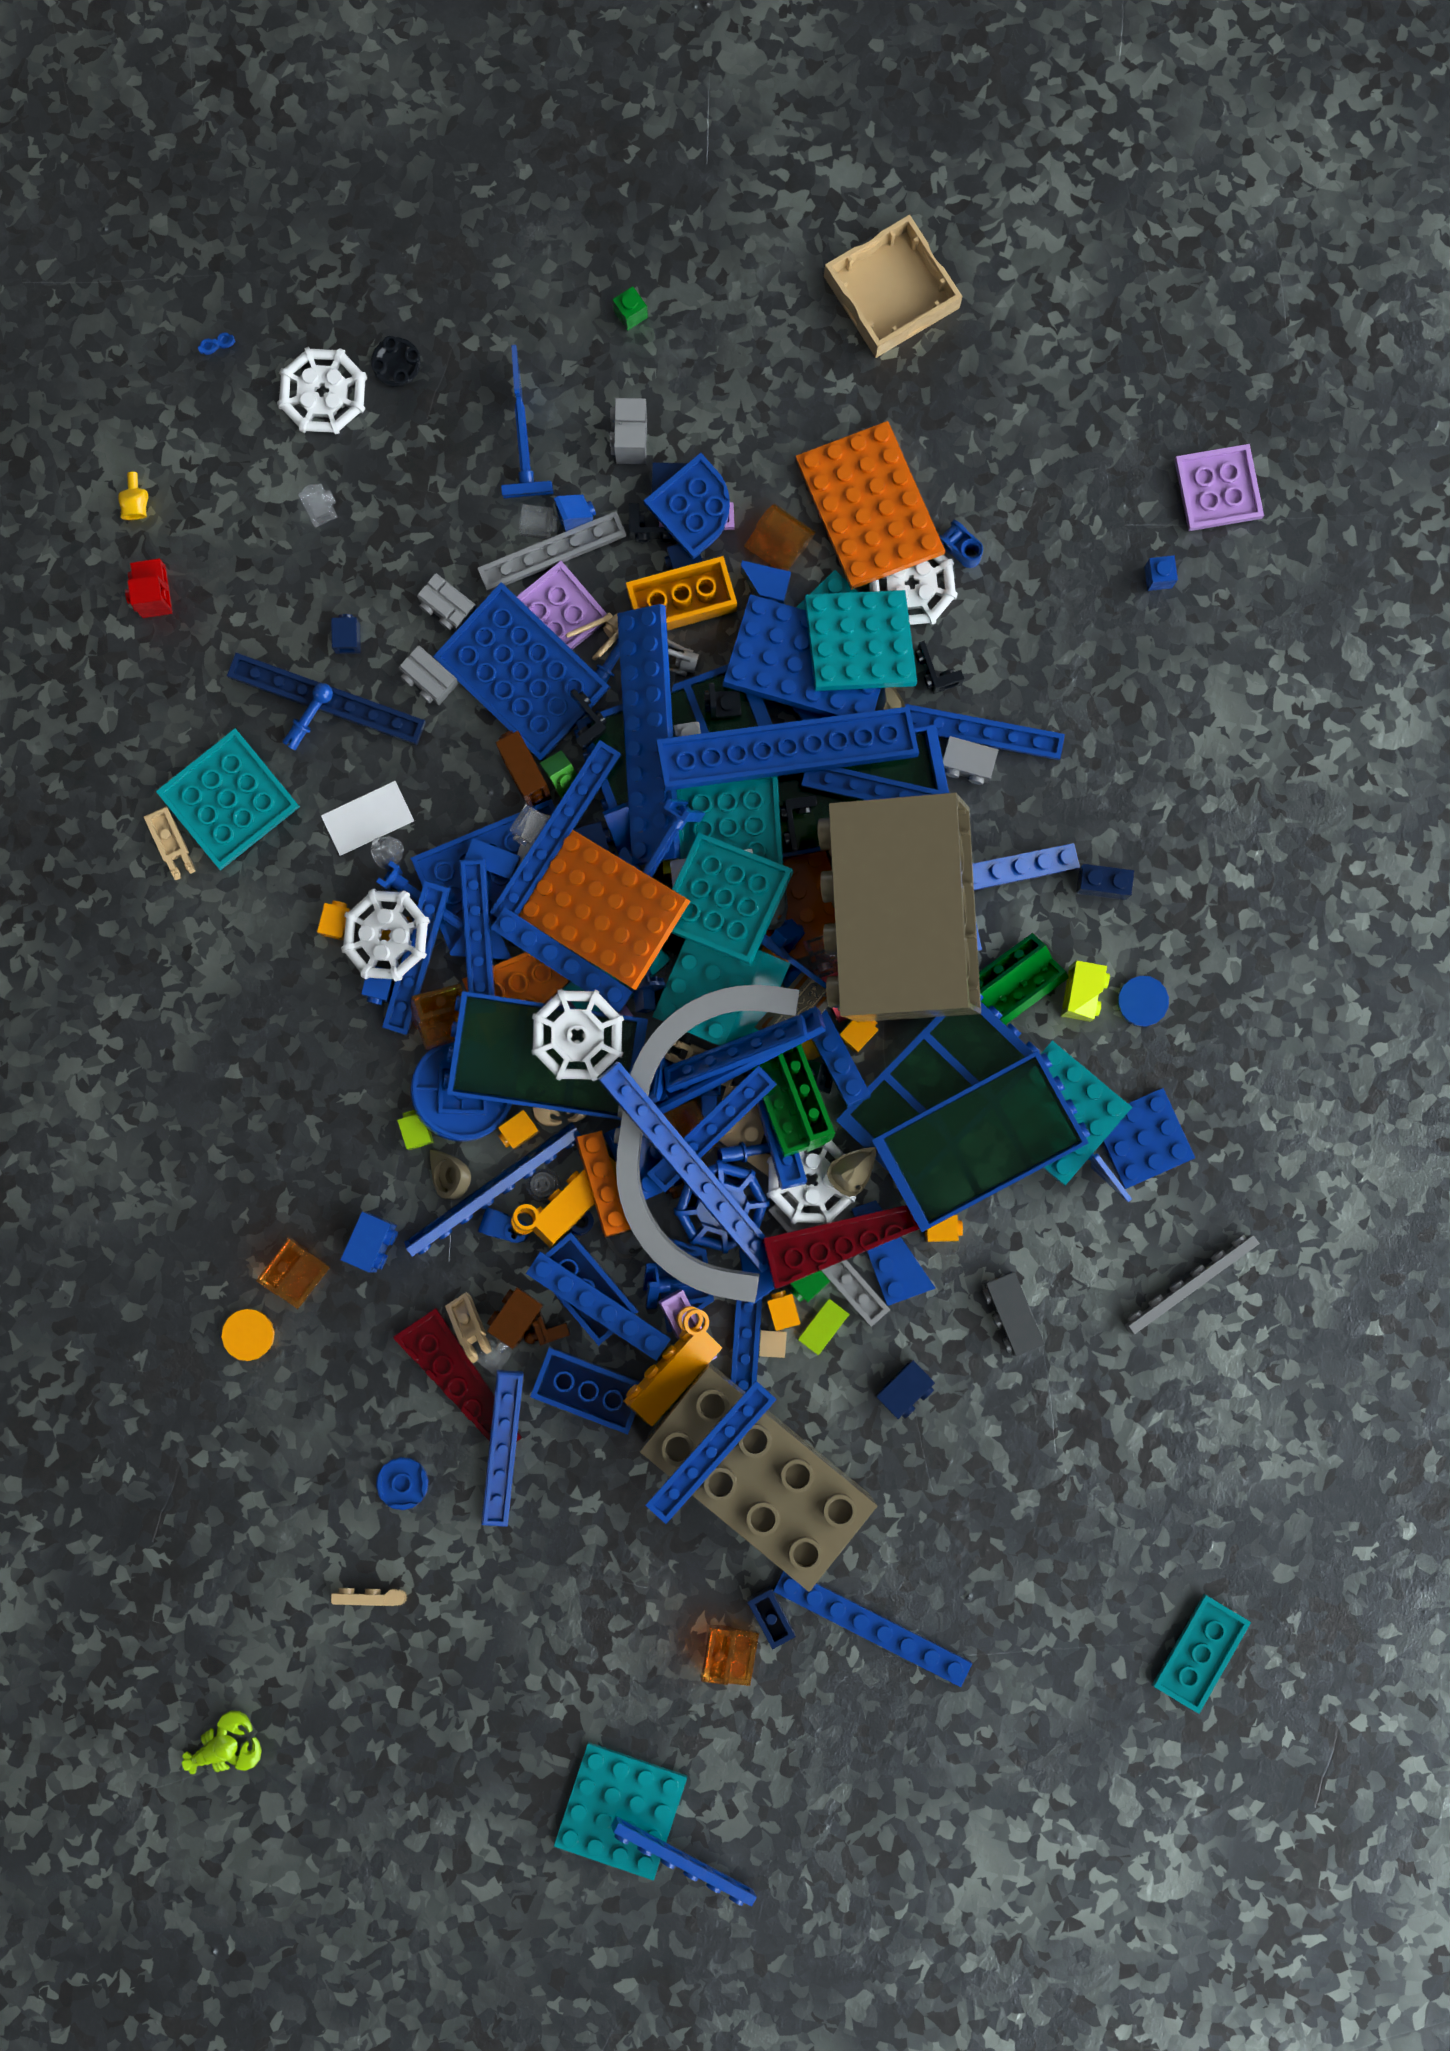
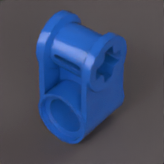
M953 520L950 523L951 527L943 535H939L946 552L950 553L966 568H974L981 562L983 546L960 522ZM969 549L974 550L977 556L969 557L965 554V551Z
M489 1207L485 1209L478 1232L513 1243L524 1242L529 1237V1234L517 1235L514 1238V1233L511 1232L512 1217ZM518 1219L520 1224L528 1226L526 1222Z

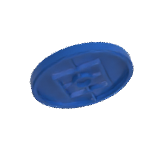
M455 1040L446 1041L429 1050L421 1058L414 1070L410 1086L413 1108L420 1121L430 1131L442 1138L459 1142L481 1139L501 1125L507 1117L512 1104L448 1095V1088H443L445 1072L450 1073L451 1063L447 1062L449 1047H454ZM466 1040L459 1088L507 1095L510 1071L506 1063L490 1047L477 1041Z

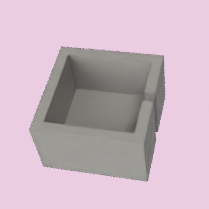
M615 398V407L610 408L612 430L610 431L611 455H615L616 464H646V399Z

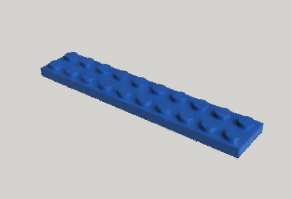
M662 604L617 613L632 865L647 864L669 827V821L673 816L663 807L668 799H677V789L664 791L656 747V739L673 737L666 606ZM679 832L661 862L681 859Z
M909 706L656 739L664 791L916 758L919 755Z

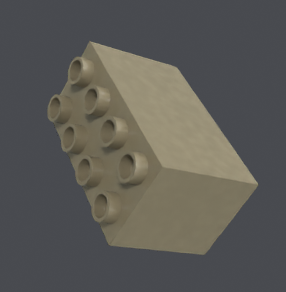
M957 793L829 803L830 818L818 820L820 849L829 850V854L832 857V870L821 872V894L823 902H832V906L835 908V923L824 924L823 929L826 955H835L838 964V976H828L826 980L829 1008H838L840 1016L857 1022L981 1014L970 808Z
M709 1363L643 1442L640 1453L671 1477L744 1395L745 1391ZM768 1410L692 1494L693 1497L808 1592L811 1591L878 1506L866 1490Z

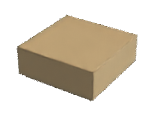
M761 1330L759 1356L785 1358L787 1332Z

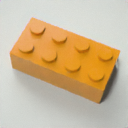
M724 556L626 582L632 610L657 604L666 606L667 631L737 612V601Z

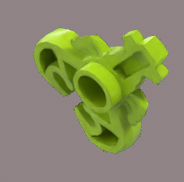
M234 1710L222 1714L217 1723L216 1736L214 1737V1729L210 1728V1730L201 1735L203 1747L196 1751L194 1755L187 1751L182 1755L184 1770L189 1771L190 1774H195L197 1766L209 1765L211 1763L215 1772L229 1770L230 1767L225 1761L235 1766L237 1770L246 1771L255 1767L262 1753L258 1739L256 1737L251 1738V1751L248 1750L249 1742L247 1740L242 1745L239 1756L235 1754L238 1747L237 1741L230 1735H227V1731L236 1735H245L244 1731L238 1727L239 1725L244 1726L250 1733L253 1729L248 1716L241 1711Z

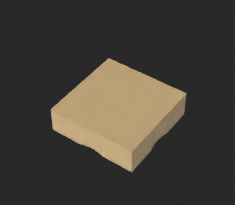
M910 215L879 232L869 242L856 246L825 264L824 278L875 358L960 308L963 296L945 268L933 256L928 242Z

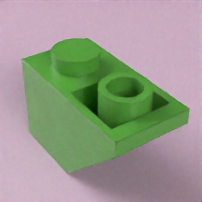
M561 750L540 764L562 799L577 773Z

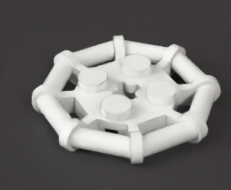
M306 347L303 353L279 371L281 380L279 401L277 402L278 408L282 409L299 427V431L303 433L312 431L339 434V431L365 410L364 391L367 375L345 354V350L341 348L338 350ZM314 359L334 361L331 366L316 365ZM309 361L311 367L305 369L300 377L294 374ZM341 364L352 377L345 379L338 371ZM290 381L297 384V394L292 398H289ZM355 385L354 401L348 399V388ZM321 386L329 389V392L324 393V397H320L319 393L316 392ZM300 404L307 411L306 416L303 418L293 406ZM345 406L349 408L337 420H335L334 416L337 414V411L341 407L342 409ZM314 417H326L330 419V422L312 420Z
M945 555L933 558V560L940 564L935 568L926 561L881 578L886 580L887 591H906L908 610L922 609L924 614L909 615L910 625L935 624L936 619L951 601L957 598L958 593L955 592L953 573L954 562ZM941 572L944 574L945 589L938 588L936 575ZM909 578H914V580L918 581L915 589H910L909 585H905ZM879 579L869 583L870 592L880 591ZM935 595L941 596L942 598L930 610L927 604Z
M371 889L368 891V895L349 912L346 911L344 915L346 917L344 942L341 950L342 953H346L360 971L362 978L394 979L397 982L402 980V976L422 958L425 959L427 955L425 953L427 926L430 920L429 917H425L407 891L389 892ZM381 901L397 902L394 910L383 909ZM373 904L375 911L365 920L361 919L359 916ZM404 908L415 919L414 922L410 923L403 915ZM358 923L361 925L358 932L360 941L354 943L355 925ZM417 928L414 947L411 945L410 934L413 933V929ZM390 929V940H382V931ZM363 948L370 957L367 964L356 950ZM407 951H410L412 954L399 965L398 960ZM378 961H389L391 966L390 969L375 967Z
M559 989L557 990L558 993L537 1013H533L531 1017L533 1019V1049L531 1053L536 1055L559 1081L561 1079H586L594 1082L598 1080L597 1077L618 1057H622L624 1053L622 1052V1021L624 1017L619 1015L599 994L600 991L596 989L594 991H564ZM567 1001H587L589 1004L586 1009H570ZM594 1004L610 1020L602 1023L591 1012ZM559 1005H563L565 1011L555 1021L547 1019ZM544 1024L551 1027V1043L543 1045ZM612 1025L611 1046L604 1044V1028ZM574 1028L577 1031L580 1029L584 1031L582 1035L584 1040L582 1042L571 1040L573 1036L571 1031ZM553 1048L564 1059L562 1065L560 1066L546 1050ZM601 1049L607 1051L608 1053L593 1067L590 1059ZM580 1061L585 1062L587 1069H566L568 1062Z
M832 1140L819 1147L821 1148L819 1155L814 1153L804 1154V1151L799 1152L805 1175H814L817 1178L816 1186L804 1184L781 1190L772 1157H769L767 1160L769 1164L768 1193L766 1195L768 1199L771 1198L793 1224H796V1222L832 1223L848 1205L856 1200L855 1196L848 1197L836 1190L827 1177V1169L831 1164L825 1158L827 1151L835 1159L844 1155ZM787 1193L797 1203L796 1208L794 1209L781 1194ZM833 1195L840 1198L828 1211L826 1210L824 1203ZM803 1206H813L818 1208L819 1213H801Z

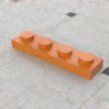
M602 1131L576 1137V1143L604 1237L630 1231L631 1228L620 1202L616 1177Z

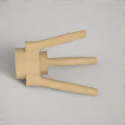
M608 613L603 618L566 633V637H572L605 623L606 626L603 629L609 639L593 655L592 659L597 660L619 638L617 614L612 616L611 613Z

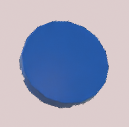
M1138 976L1130 979L1121 987L1117 1006L1127 1022L1135 1026L1147 1027L1156 1024L1165 1016L1169 1008V996L1166 988L1160 981L1150 976Z
M399 1457L390 1460L382 1467L377 1475L376 1488L378 1496L389 1507L406 1510L413 1508L423 1500L428 1491L429 1479L421 1463L412 1458Z

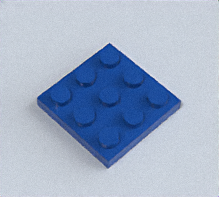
M1164 1088L1128 1103L1132 1106L1131 1110L1103 1141V1145L1124 1189L1195 1158Z

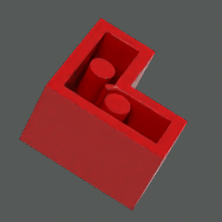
M158 558L130 563L131 571L128 572L127 580L129 589H125L127 603L131 604L133 610L137 611L142 618L173 614L166 565Z

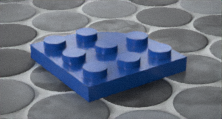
M702 453L698 454L644 500V505L692 559H695L721 535L727 524L730 511L729 492L725 481Z

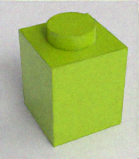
M415 1110L403 1113V1118L397 1120L407 1150L410 1151L434 1143L431 1131L420 1121Z

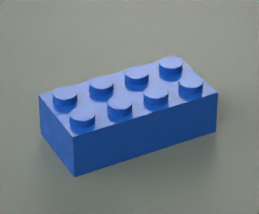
M572 1232L545 1254L632 1313L637 1314L639 1312ZM555 1294L598 1346L614 1333Z
M549 1347L530 1397L628 1435L636 1413L623 1401L627 1398L628 1390L635 1384L638 1385L641 1381L559 1349Z

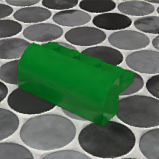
M1031 933L979 972L980 994L984 997L981 1002L987 1008L993 1005L1003 1015L1000 1020L1006 1025L1066 981L1069 976L1052 958L1047 946L1034 933ZM981 1014L965 1015L977 1031L980 1030L986 1038H989L998 1031Z
M800 1044L760 1064L762 1069L777 1083L762 1098L783 1157L805 1150L809 1152L831 1141L834 1138L835 1131L802 1045Z

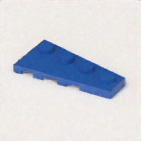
M876 1200L851 1209L854 1217L883 1211ZM901 1237L867 1251L887 1306L936 1289Z

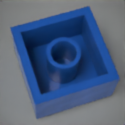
M362 1212L341 1260L369 1273L377 1272L378 1269L382 1270L388 1258V1255L385 1254L389 1245L393 1246L398 1236V1231L395 1230L397 1225L371 1213Z

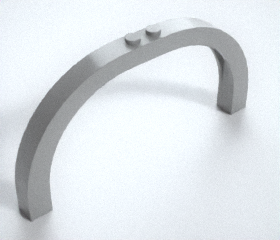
M743 985L705 994L687 1003L662 1022L641 1049L630 1075L649 1096L651 1083L662 1059L686 1032L710 1018L735 1011H764L796 1016L800 990L765 985ZM619 1105L618 1117L622 1118L621 1127L616 1128L614 1143L618 1144L616 1161L617 1187L625 1217L643 1249L667 1273L696 1290L713 1296L755 1303L759 1273L726 1269L702 1262L680 1249L661 1230L647 1206L640 1180L639 1164L643 1133Z

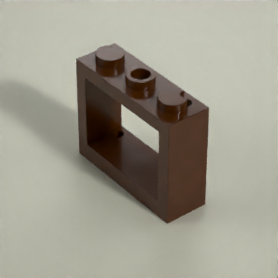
M508 731L502 734L499 741L495 743L528 809L552 799L548 786L519 731L514 733L513 731Z

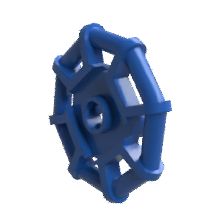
M716 1160L715 1164L708 1167L714 1175L717 1174L719 1182L747 1215L750 1209L756 1208L752 1221L760 1229L766 1209L770 1206V1199L766 1198L755 1176L756 1172L753 1169L747 1170L723 1163L722 1160ZM724 1174L738 1177L742 1180L738 1184L724 1181ZM684 1184L677 1207L674 1208V1215L678 1217L689 1238L688 1242L692 1245L697 1244L722 1251V1254H727L729 1250L737 1247L732 1238L728 1239L727 1232L699 1199H697L695 1207H688L692 1191ZM747 1185H749L756 1200H747L743 1192ZM688 1215L698 1216L702 1224L698 1230L695 1229ZM707 1231L720 1234L721 1240L704 1236Z

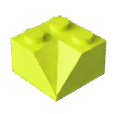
M1077 960L1069 966V978L1066 981L1061 1010L1062 1017L1091 1022L1095 1019V1016H1099L1101 1001H1098V996L1103 992L1104 988L1107 989L1110 974L1106 973L1107 966Z

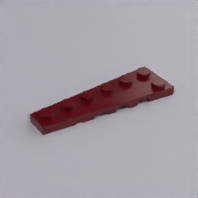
M905 1205L763 1238L774 1289L783 1287L920 1228L908 1206Z
M435 1308L393 1338L490 1441L494 1393L474 1363L468 1359L464 1348L460 1345L438 1309ZM519 1431L517 1433V1441L523 1438Z

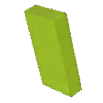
M828 1299L798 1340L819 1355L850 1314L831 1299Z

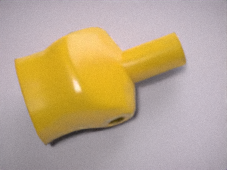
M128 472V489L118 494L121 518L124 520L144 519L147 517L148 493L145 489L138 488L137 472Z

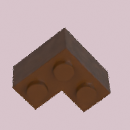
M519 1287L515 1291L510 1289L502 1300V1303L505 1304L501 1311H495L487 1322L490 1326L487 1332L512 1349L518 1347L525 1334L531 1328L532 1322L544 1306V1304Z

